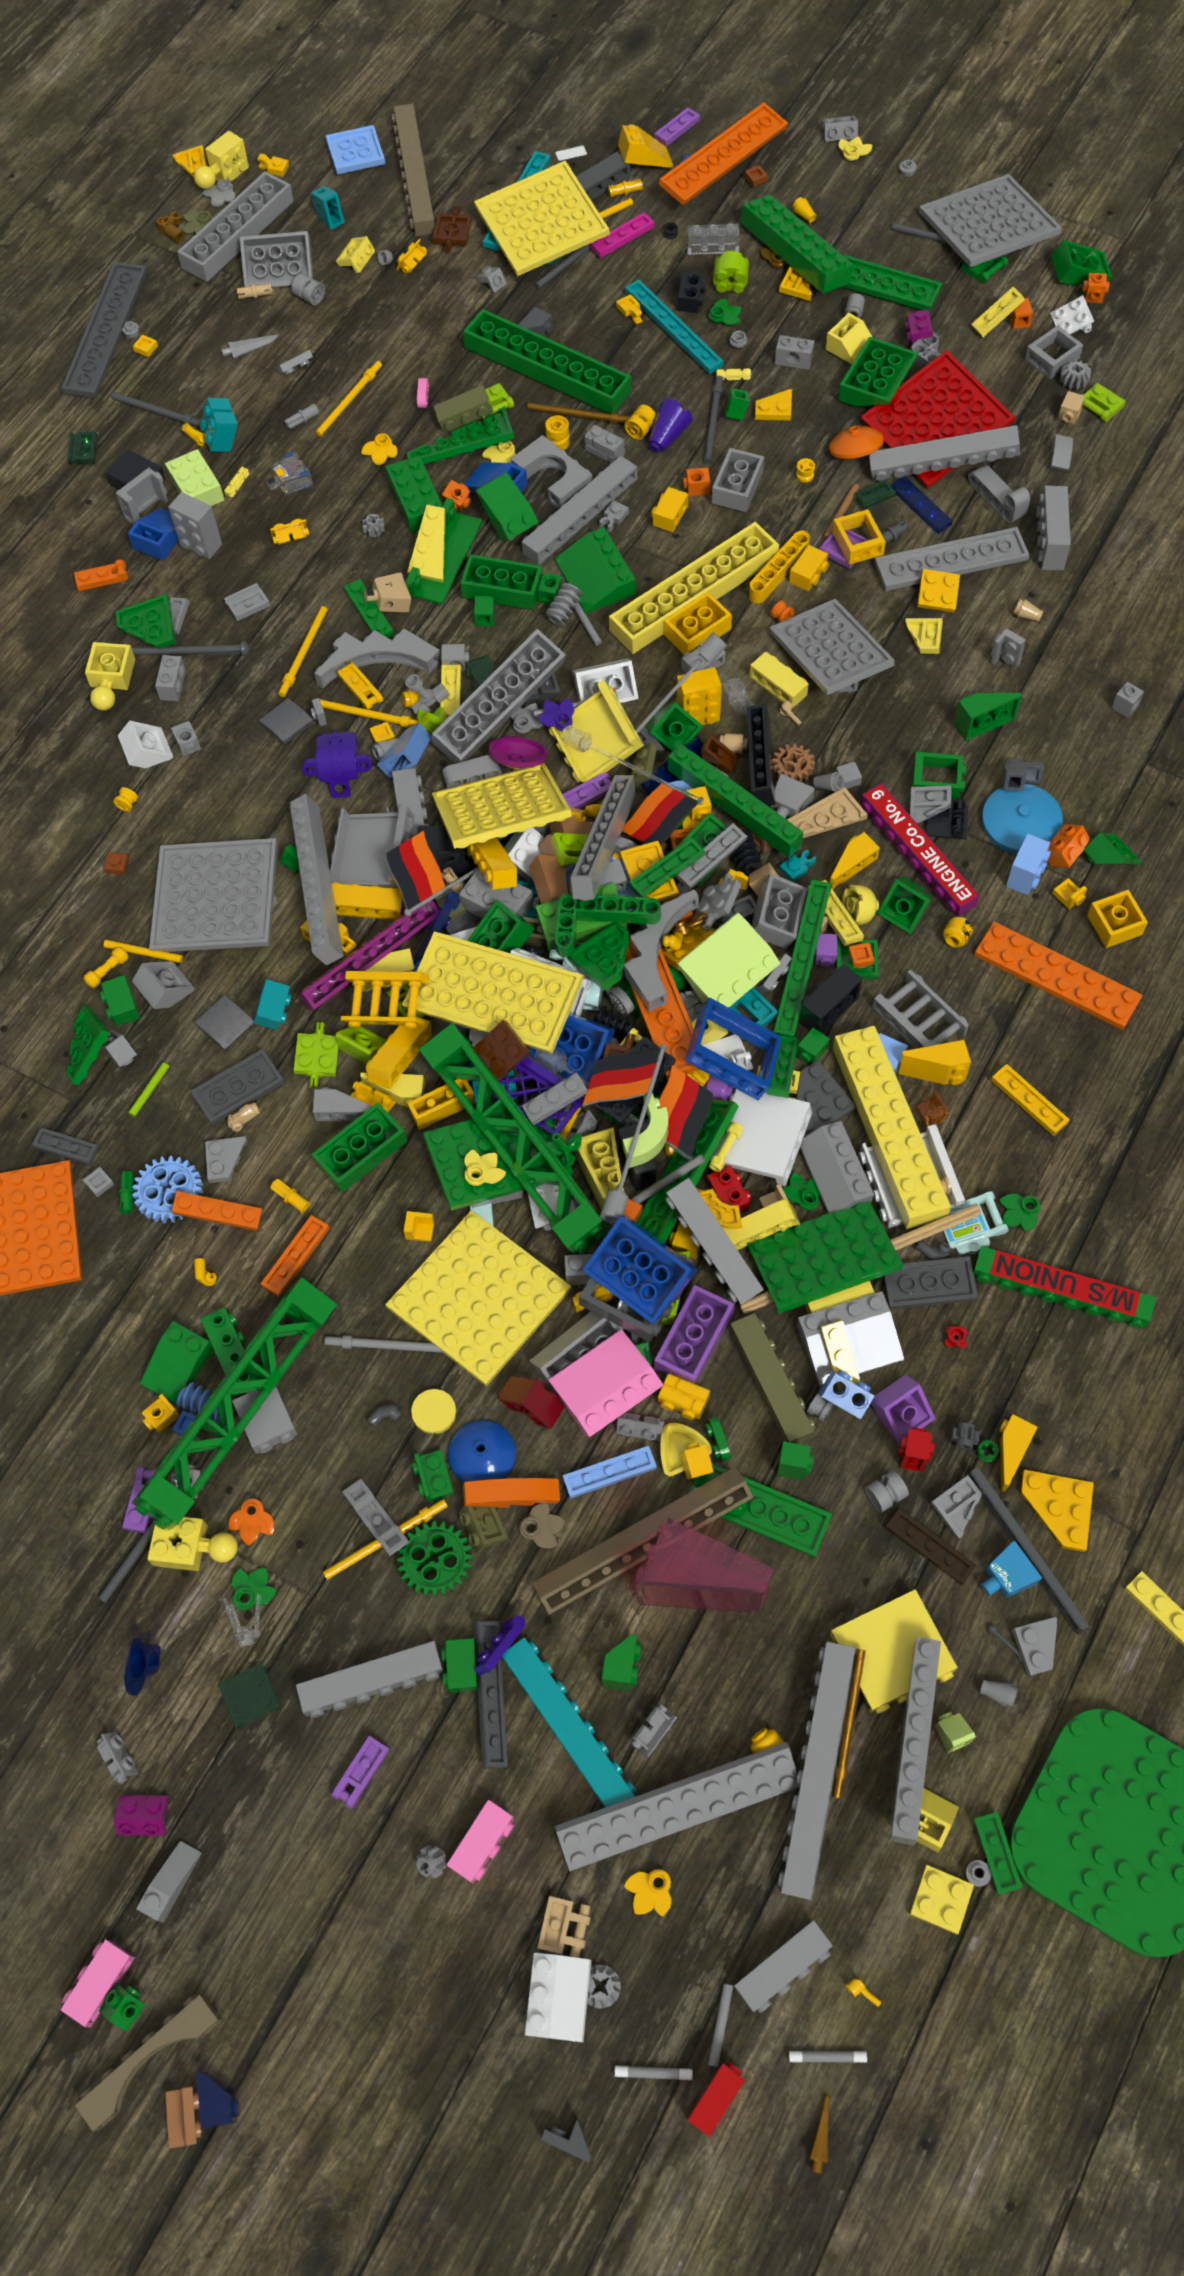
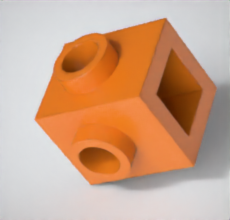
M1089 273L1087 281L1084 280L1083 283L1085 301L1088 303H1103L1104 295L1109 291L1107 274Z
M453 480L449 482L442 493V502L445 503L447 498L454 499L455 508L460 513L471 502L469 488Z

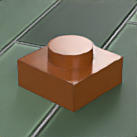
M760 165L745 171V178L753 187L768 181V175Z
M108 852L104 866L105 873L125 875L129 862L128 854Z

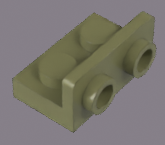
M463 1506L459 1511L460 1522L465 1527L469 1543L476 1553L481 1552L487 1546L504 1542L508 1538L495 1507Z

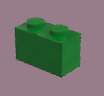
M125 975L101 983L103 991L100 994L103 1002L108 1003L109 1008H106V1013L109 1020L113 1019L116 1026L140 1019Z
M783 1441L777 1476L804 1481L806 1474L811 1473L814 1454H810L811 1446Z
M475 1639L447 1640L446 1648H442L443 1663L447 1662V1672H443L444 1687H448L450 1693L478 1691L477 1672L474 1670L476 1666Z

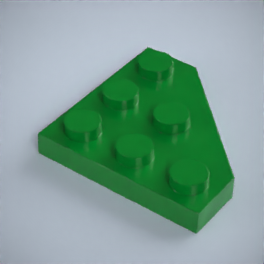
M167 594L115 611L117 627L121 631L157 649L176 644L170 598Z
M614 922L575 948L574 953L568 957V960L605 991L622 978L630 940L629 931L621 924Z
M83 1005L74 1021L75 1040H71L69 1056H72L71 1066H67L66 1075L71 1083L78 1086L86 1078L90 1065L97 1059L98 1051L106 1043L109 1034L92 1008Z

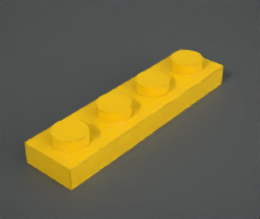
M1008 1064L992 1076L991 1081L1053 1136L1069 1123L1070 1119Z

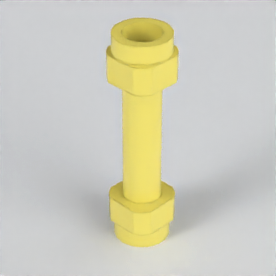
M732 1122L727 1129L728 1136L717 1156L713 1155L709 1167L712 1170L720 1172L725 1166V1157L735 1139H739L742 1134L743 1127L740 1124Z

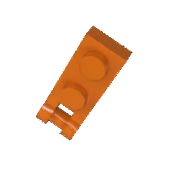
M117 560L114 564L74 572L78 591L126 581L128 573L125 570V561Z

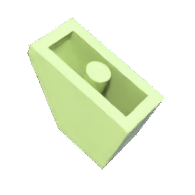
M952 1712L938 1717L939 1722L936 1723L935 1728L947 1754L969 1745L976 1738L973 1730L960 1713L953 1715Z

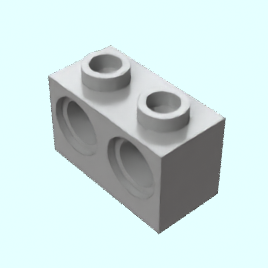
M162 656L155 684L160 700L179 701L186 673L181 656Z

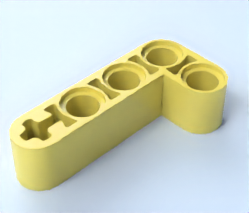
M780 1200L741 1218L743 1228H723L736 1249L739 1250L746 1247L748 1242L753 1243L780 1230L784 1232L789 1227L801 1224L792 1204L788 1200Z

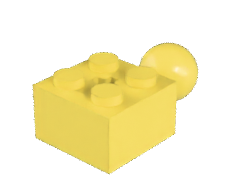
M227 131L205 149L209 167H198L194 173V180L200 188L209 189L215 184L216 180L227 179L231 182L247 170L249 165L243 139L231 131Z
M93 642L85 674L90 687H96L90 695L91 703L96 709L105 711L112 708L115 703V694L111 689L128 690L135 663V657L130 645Z
M184 1517L179 1525L171 1530L167 1528L162 1530L155 1525L147 1560L157 1567L199 1571L203 1552L209 1553L210 1557L217 1562H228L235 1557L238 1543L234 1536L225 1532L218 1533L211 1539H206L208 1525L204 1520ZM181 1539L182 1541H181V1542H178V1543L176 1544V1546H175V1545H174L175 1542H176L177 1540Z

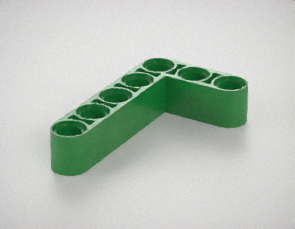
M564 894L559 898L555 932L556 952L561 957H569L574 953L578 921L656 924L661 920V903L655 898L596 895L594 900L583 901L581 899H573V894ZM567 905L573 906L571 908H565V906ZM628 909H635L632 912L627 911ZM649 910H655L656 912L650 913V912H648V911H649ZM570 924L569 927H564L563 925ZM564 942L569 943L566 946L561 945Z

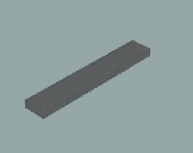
M499 1621L474 1622L476 1665L479 1663L477 1660L479 1655L492 1646V1638L500 1632ZM500 1659L492 1671L481 1676L477 1673L482 1769L508 1767L502 1663Z

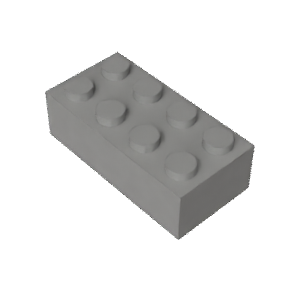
M1045 486L1043 494H1040L1039 497L1040 507L1036 509V518H1039L1037 533H1040L1037 540V547H1040L1038 562H1041V570H1064L1071 546L1068 486Z

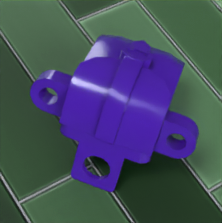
M335 731L334 733H324L317 736L316 758L304 760L302 771L307 776H318L321 782H329L332 798L350 797L349 780L357 779L359 772L369 771L372 768V759L369 755L359 754L356 733ZM342 784L346 787V790L339 793L335 791L334 787Z

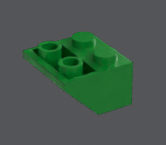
M637 1634L630 1635L605 1655L602 1675L603 1688L631 1692L632 1685L637 1686L638 1666H635V1661H640L642 1648L641 1642H637Z

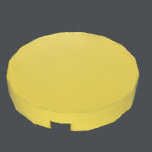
M426 1390L419 1394L413 1402L411 1409L412 1419L417 1428L424 1433H443L455 1422V1402L443 1390Z

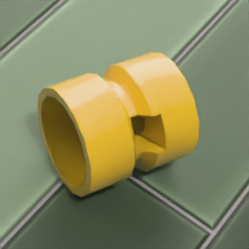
M640 405L625 422L624 427L629 436L636 440H642L654 425L657 416L655 411L647 405Z
M552 416L546 421V438L562 450L567 449L570 443L569 422L565 417Z

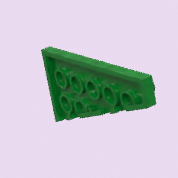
M505 406L500 408V412L493 416L492 414L486 415L485 419L480 422L473 421L451 431V436L443 439L441 436L437 438L436 442L432 445L424 444L407 452L408 459L420 455L423 464L435 463L444 458H453L458 456V454L471 453L476 449L489 448L494 444L506 443L511 439H515Z

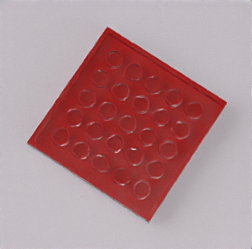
M946 350L903 383L890 404L875 405L861 416V420L867 427L880 431L884 437V444L888 448L1008 427L1015 422V416ZM945 468L939 471H928L914 475L927 488H930L954 468Z

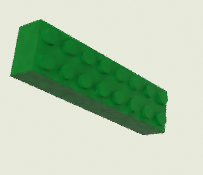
M765 195L743 204L741 224L822 294L850 284L853 264L772 195Z

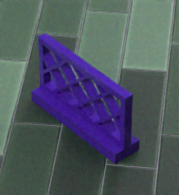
M528 1057L515 1067L519 1071L520 1077L508 1079L505 1076V1080H498L501 1085H507L510 1097L524 1095L525 1103H527L526 1095L539 1093L540 1095L541 1092H545L564 1081ZM534 1080L537 1082V1088L525 1090L524 1081ZM521 1082L523 1091L510 1093L509 1083ZM493 1092L492 1098L498 1101V1096ZM585 1095L570 1103L573 1107L569 1112L560 1113L559 1110L557 1114H552L545 1118L544 1124L539 1122L535 1126L551 1136L554 1133L560 1134L578 1108L582 1107ZM522 1105L518 1106L529 1122H531L526 1112L523 1111ZM559 1118V1126L554 1131L547 1126L546 1120Z

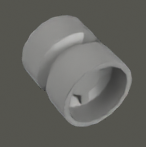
M300 273L293 281L292 292L308 303L317 305L324 297L325 287L310 276Z
M894 1470L882 1476L881 1482L876 1480L865 1487L870 1501L881 1513L892 1507L893 1501L899 1502L909 1496L907 1486Z

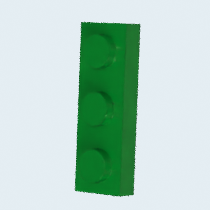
M998 1812L974 1818L998 1895L1022 1889L1023 1887Z

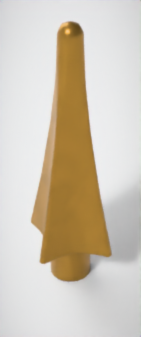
M829 2095L824 2097L819 2126L808 2159L813 2161L811 2172L822 2174L823 2164L828 2163Z

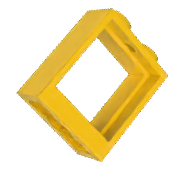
M869 509L834 519L832 533L849 565L884 555L886 542ZM865 525L872 540L852 545L845 531Z

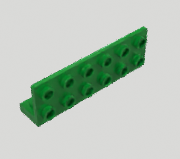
M450 498L446 499L442 507L445 509L444 583L423 579L420 569L412 567L406 579V585L411 597L440 605L444 604L482 525V519L457 513L454 499Z

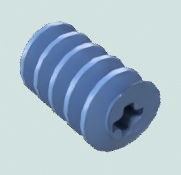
M191 1382L188 1386L184 1387L176 1401L178 1407L183 1406L185 1410H190L193 1414L199 1413L211 1395V1389H207L202 1393V1385H199L195 1390V1382ZM218 1407L209 1417L216 1424L220 1423Z

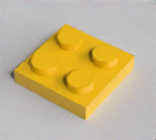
M923 569L917 607L954 613L957 604L960 575Z

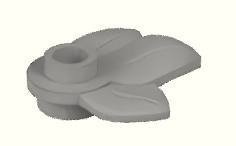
M222 179L218 181L217 185H213L211 188L203 191L204 196L211 197V205L213 207L222 206L225 201L231 203L235 199L233 185L227 179Z
M536 703L524 709L520 707L511 716V719L514 721L513 728L516 732L524 734L531 729H538L543 726L539 718H534L533 711L538 710Z

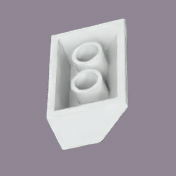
M628 658L572 670L579 701L588 700L600 691L597 684L602 680L609 684L612 689L616 688L620 703L639 699L632 661Z
M534 1953L525 2030L526 2036L583 2042L591 1970L590 1959Z

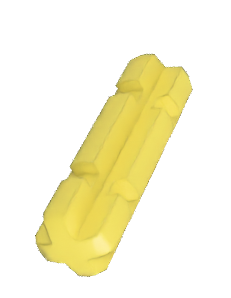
M749 368L743 369V371L741 369H726V371L718 369L716 377L722 376L723 380H741V378L749 380L751 378V370Z
M240 467L238 473L235 474L229 485L224 489L226 496L232 498L235 495V491H238L245 481L244 479L249 475L247 468Z

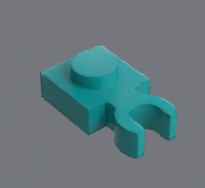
M805 850L800 858L794 855L780 865L779 870L791 882H795L808 872V867L816 863V857L807 859L809 850Z

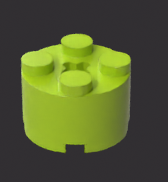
M726 251L719 258L718 256L716 257L713 282L718 292L734 291L742 293L748 283L749 260L742 257L740 252Z

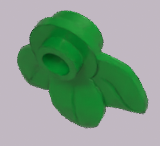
M721 299L712 307L709 312V319L715 323L722 322L726 325H736L740 322L738 316L741 313L742 307L728 306L727 300Z
M793 1173L789 1180V1186L782 1188L787 1198L792 1202L798 1203L804 1210H813L819 1203L818 1197L820 1194L813 1178L807 1182L798 1174Z
M1014 1193L1000 1199L999 1202L1007 1209L1003 1216V1224H1007L1008 1227L1021 1225L1025 1232L1032 1230L1038 1222L1037 1214L1041 1208L1040 1202L1036 1197H1022ZM1031 1205L1033 1209L1029 1210L1025 1206Z
M266 1568L255 1570L249 1575L242 1569H238L232 1579V1586L235 1590L233 1602L238 1609L249 1610L254 1605H265L275 1597L277 1590L267 1586L268 1573ZM244 1595H249L247 1602L241 1601Z

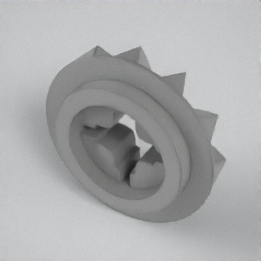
M595 1965L590 1970L587 2003L595 2008H607L619 1997L621 1990L620 1979L612 1968L606 1965ZM593 1977L600 1982L609 1978L605 1985L608 1996L601 1991L592 1995L596 1988Z

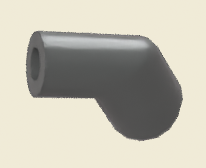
M922 1240L916 1249L929 1259L935 1260L946 1258L949 1255L950 1246L947 1243H941L939 1246L931 1247Z
M394 1404L378 1407L367 1421L373 1427H376L384 1417L397 1420L401 1416V1411Z

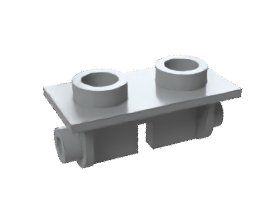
M590 1110L577 1115L572 1129L577 1132H569L565 1140L566 1144L575 1134L580 1133L581 1137L591 1135L595 1130L598 1121Z
M627 1412L618 1417L616 1434L661 1442L664 1421H660V1418L645 1416L644 1422L639 1421L640 1415Z
M663 1705L655 1706L646 1719L650 1726L647 1728L642 1724L635 1736L632 1737L633 1742L631 1744L634 1746V1749L649 1757L677 1717L668 1712Z
M117 1732L102 1734V1738L97 1741V1749L104 1762L113 1759V1762L107 1766L113 1780L122 1784L127 1780V1776L137 1775L138 1771L135 1767V1762L125 1749L123 1739Z

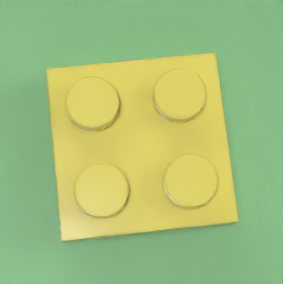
M926 1865L909 1915L958 1935L974 1885Z

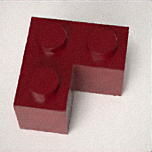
M511 1376L497 1397L511 1411L523 1413L538 1426L552 1429L565 1408L559 1401V1396L547 1391L544 1388L545 1384L538 1379L529 1380L524 1376L520 1378Z

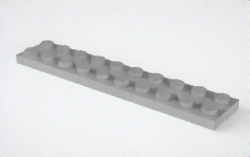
M785 1742L555 1826L570 1872L799 1788L800 1785H797L798 1776L790 1747Z

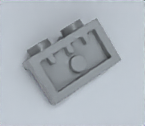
M855 116L822 119L825 141L846 140L858 137V120Z
M1006 628L993 641L995 645L991 652V664L995 665L1001 658L1005 663L1017 667L1021 663L1026 639Z

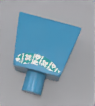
M1013 1541L987 1567L985 1572L989 1579L983 1582L981 1587L988 1596L999 1590L1004 1598H1008L1038 1584L1042 1576L1018 1544Z

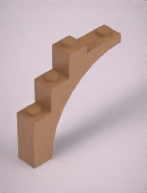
M572 815V817H568L564 821H554L549 825L552 834L547 835L539 845L542 854L536 856L529 865L541 904L557 900L562 895L568 894L566 866L558 864L551 836L554 833L589 834L594 822H577L576 816Z

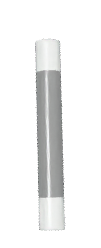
M789 2051V2062H867V2052Z
M615 2066V2077L692 2080V2069Z

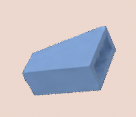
M420 722L406 729L377 763L378 767L390 779L393 777L392 771L409 769L417 765L432 736Z

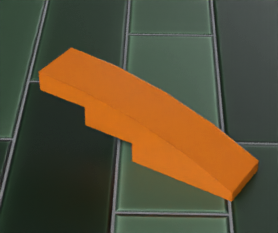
M509 1478L463 1483L464 1506L508 1508L510 1505L533 1506L535 1503L557 1504L560 1501L558 1479Z

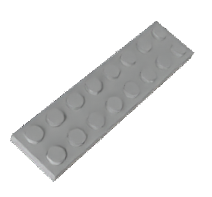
M1018 527L875 557L874 563L885 591L920 584L923 569L962 575L1026 561L1029 559V553Z

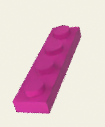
M642 213L612 230L610 235L590 243V249L602 258L653 229L654 221L647 214Z

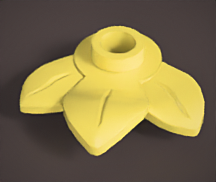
M856 137L850 142L841 139L839 149L843 151L844 158L854 161L860 156L869 154L872 150V144L863 145L860 137Z
M511 441L499 443L498 446L487 448L483 452L482 457L491 459V462L511 463V458L516 455L515 447Z
M471 1150L465 1157L464 1163L467 1168L465 1180L470 1185L494 1184L501 1181L506 1174L504 1170L496 1168V1153L479 1156L476 1151ZM477 1174L479 1178H474L472 1175Z

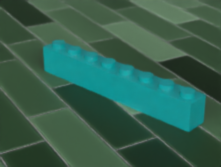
M524 1637L504 1653L502 1659L603 1806L606 1808L634 1798V1795L638 1792L630 1781L625 1783L620 1776L623 1773L622 1769L615 1760L611 1763L606 1755L609 1751L602 1740L598 1742L592 1735L595 1731L588 1720L583 1722L578 1714L581 1710L574 1700L568 1701L564 1695L567 1690L561 1681H554L550 1675L553 1673V1670L546 1660L541 1662L537 1654L540 1652L533 1641L528 1643Z

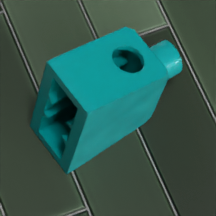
M323 186L311 193V199L313 200L317 216L330 230L345 223L337 192Z

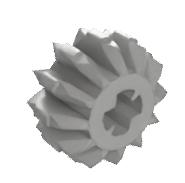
M1075 359L1073 362L1067 361L1061 369L1060 382L1063 383V387H1069V390L1072 388L1076 391L1079 388L1084 389L1088 382H1090L1091 368L1088 367V363L1083 364L1082 360L1080 362H1077Z

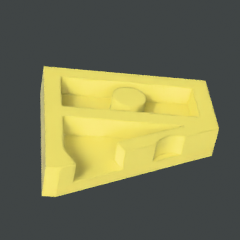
M906 618V627L920 654H940L943 619Z

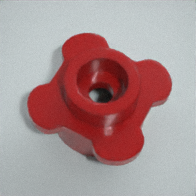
M948 1326L946 1328L947 1339L945 1340V1345L949 1348L957 1346L960 1349H964L967 1346L965 1341L968 1334L967 1329L958 1326Z

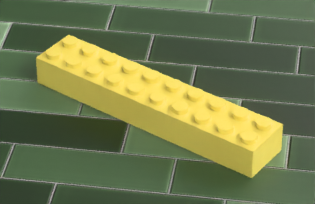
M756 522L752 523L609 616V631L632 654L636 653L664 634V620L707 591L717 600L760 572L779 551V544Z
M875 1026L835 1036L833 1044L834 1054L854 1103L857 1106L856 1108L906 1230L929 1224L948 1216L951 1205Z

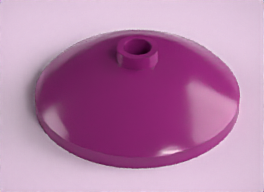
M502 737L495 739L489 745L491 757L503 766L514 770H525L539 766L547 758L546 748L542 744L528 738Z

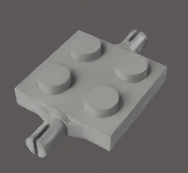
M729 873L724 875L723 881L720 884L709 886L704 890L699 907L694 915L696 916L700 913L708 914V916L701 918L703 922L705 921L703 928L707 931L712 929L713 923L718 918L730 914L742 885L737 879L732 880L733 876Z

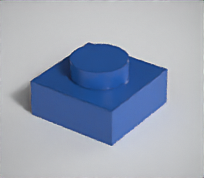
M183 1410L172 1431L182 1436L196 1416Z

